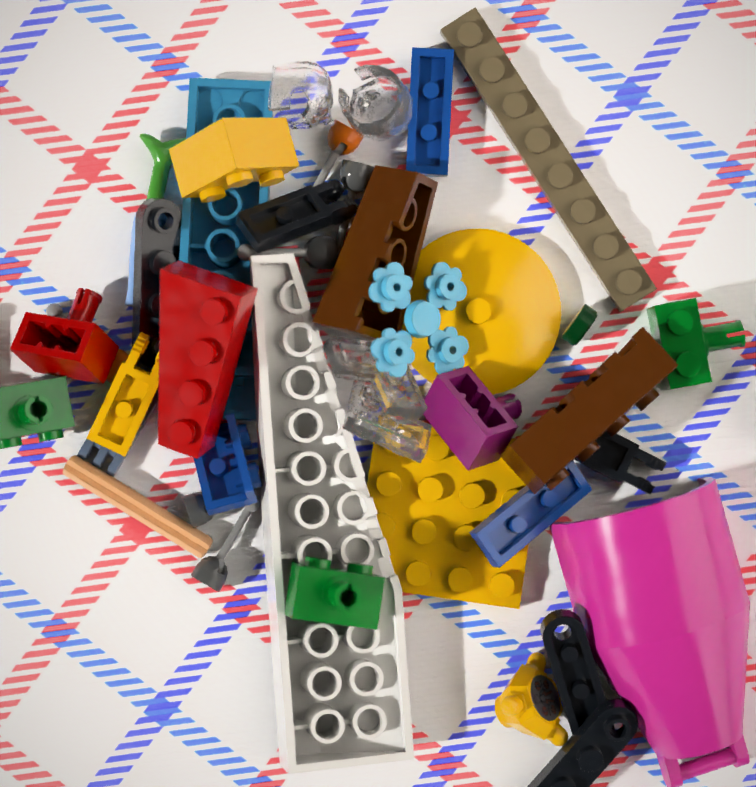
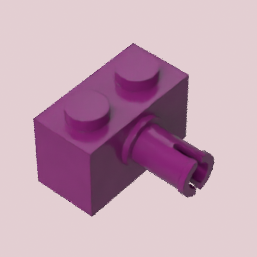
M466 366L438 374L419 410L469 471L498 461L501 458V454L505 451L519 427L514 420L521 416L522 405L519 399L507 403V401L515 399L516 395L513 393L495 398L472 369Z

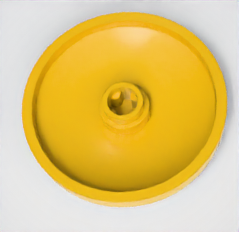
M490 229L455 231L439 237L425 246L420 253L410 293V304L416 300L427 301L426 296L429 290L424 286V279L426 276L431 275V270L435 263L445 262L450 268H459L462 272L460 281L465 283L467 295L462 301H457L454 310L446 311L443 307L438 308L441 315L439 329L444 330L446 327L452 326L456 328L458 336H464L468 340L469 349L463 356L465 359L463 367L469 366L492 395L513 389L532 377L542 367L552 352L558 338L561 323V302L557 284L542 258L519 239ZM403 321V325H402V329H401V330L407 331V329H406V327H405V323H404V321ZM411 335L412 346L410 349L414 351L415 359L410 364L423 378L433 384L438 373L435 370L434 363L429 362L426 358V352L431 348L428 344V337L419 339Z

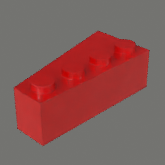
M180 260L160 269L158 445L198 459L216 444L258 288Z

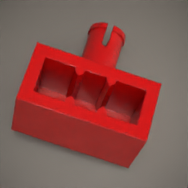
M78 288L67 318L25 312L10 350L34 372L59 377L66 376V378L104 385L119 346L96 323H92L98 307L102 303V296L93 290Z

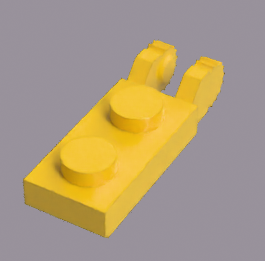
M140 332L127 360L121 363L86 438L124 457L128 454L159 388V352L155 358L156 362L151 373L136 366L149 344L148 339L150 336L143 332Z

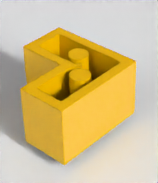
M221 118L169 149L181 197H200L202 203L220 200L226 196L225 191L227 189L242 187L252 182H259L261 187L276 185L285 180L284 174L299 167L286 118Z

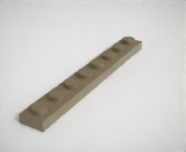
M474 7L441 28V36L448 47L454 49V56L618 311L622 312L657 289L477 8Z

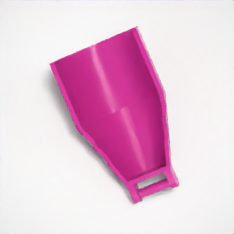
M712 477L698 478V488L657 503L593 519L575 522L556 521L549 526L573 612L580 617L593 658L605 675L606 681L612 690L634 710L638 720V728L657 755L661 773L667 787L683 786V781L730 765L738 768L750 762L743 736L750 600L717 482ZM702 756V757H699V758H696V759H693V760H690V761H687V762H684V763H681V764H679V763H678V760H677V759H686V758H691V757Z

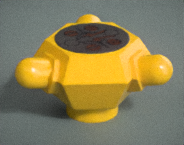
M534 652L528 657L527 663L519 667L502 694L496 698L495 713L500 723L507 728L513 727L521 733L542 740L548 739L556 746H563L568 741V732L559 724L561 721L559 717L563 707L556 683L544 672L546 666L545 656L539 652Z

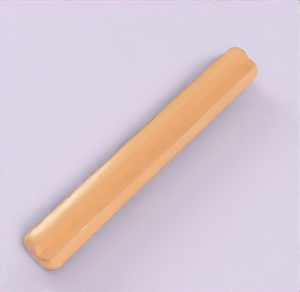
M74 455L65 464L62 473L66 477L198 558L204 557L213 543V539L197 528H193L189 523L101 469L93 466L88 461Z

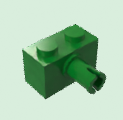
M696 298L655 305L646 309L651 336L678 364L660 383L662 391L712 382L708 362L709 352L745 346V335L727 337V334L744 331L741 320L704 327L701 324Z
M66 376L0 387V449L23 445L21 437L37 435L39 442L64 438L63 430L75 427Z
M308 556L305 557L304 564L292 563L285 615L292 619L378 629L385 577L372 574L373 566L348 562L347 570L330 568L331 560Z

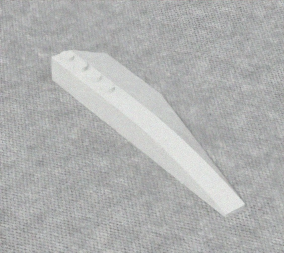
M294 253L250 256V284L258 288L252 309L254 385L259 475L262 483L260 494L280 766L288 774L415 760L402 587L390 559L391 553L376 515L378 513L373 497H370L364 478L365 473L344 408L341 407L337 395V386L332 371L329 370L319 330H316L315 323L312 322L311 306ZM308 556L331 560L330 568L347 570L348 562L373 566L372 574L385 577L378 629L292 619L285 615L292 563L304 564L305 557Z

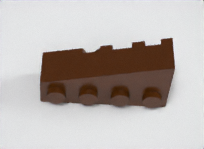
M375 165L312 321L313 323L369 340L381 338L382 331L386 328H393L396 332L402 329L407 308H395L391 312H385L381 309L380 303L370 299L368 290L370 285L375 282L373 279L374 270L377 268L385 269V266L391 262L400 263L404 269V275H408L411 277L412 282L414 281L438 186L437 181L419 172Z
M642 327L631 337L619 353L615 351L589 376L586 382L583 380L558 403L559 405L556 408L552 407L513 441L500 457L534 494L545 485L552 491L570 475L565 468L575 458L581 464L584 463L600 448L596 442L600 436L607 432L612 438L630 422L626 414L633 407L636 406L640 411H643L660 395L655 388L678 364L648 331Z

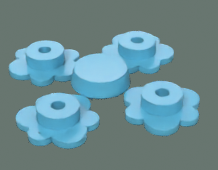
M391 262L385 266V269L377 268L374 270L373 279L375 282L370 285L368 290L370 299L380 303L381 309L385 312H391L395 308H407L404 315L407 331L400 330L396 332L393 328H386L382 331L381 338H376L371 343L370 351L373 357L377 359L376 368L379 372H388L392 377H402L405 375L407 364L412 363L415 359V353L410 349L412 346L411 335L419 339L428 337V344L431 348L427 350L426 358L429 362L434 363L438 374L464 366L465 359L463 356L469 349L468 340L464 336H458L456 328L452 326L440 330L441 315L438 308L443 307L446 311H452L456 308L457 301H462L466 297L467 287L464 282L460 281L462 272L459 268H450L445 262L435 263L432 267L431 275L426 276L424 279V286L429 290L426 296L427 301L416 300L411 304V295L408 290L412 288L413 282L411 277L404 275V269L400 263Z

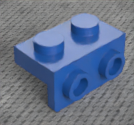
M234 412L225 415L227 423L220 425L215 446L198 459L194 458L206 511L209 516L258 503L255 488L262 487L256 462L248 464L245 450L252 448L246 423L238 425Z

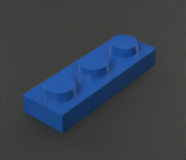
M412 47L406 170L419 172L429 177H448L454 49Z
M574 461L565 467L570 475L552 491L545 485L534 494L525 486L469 532L492 567L500 568L592 491V488Z

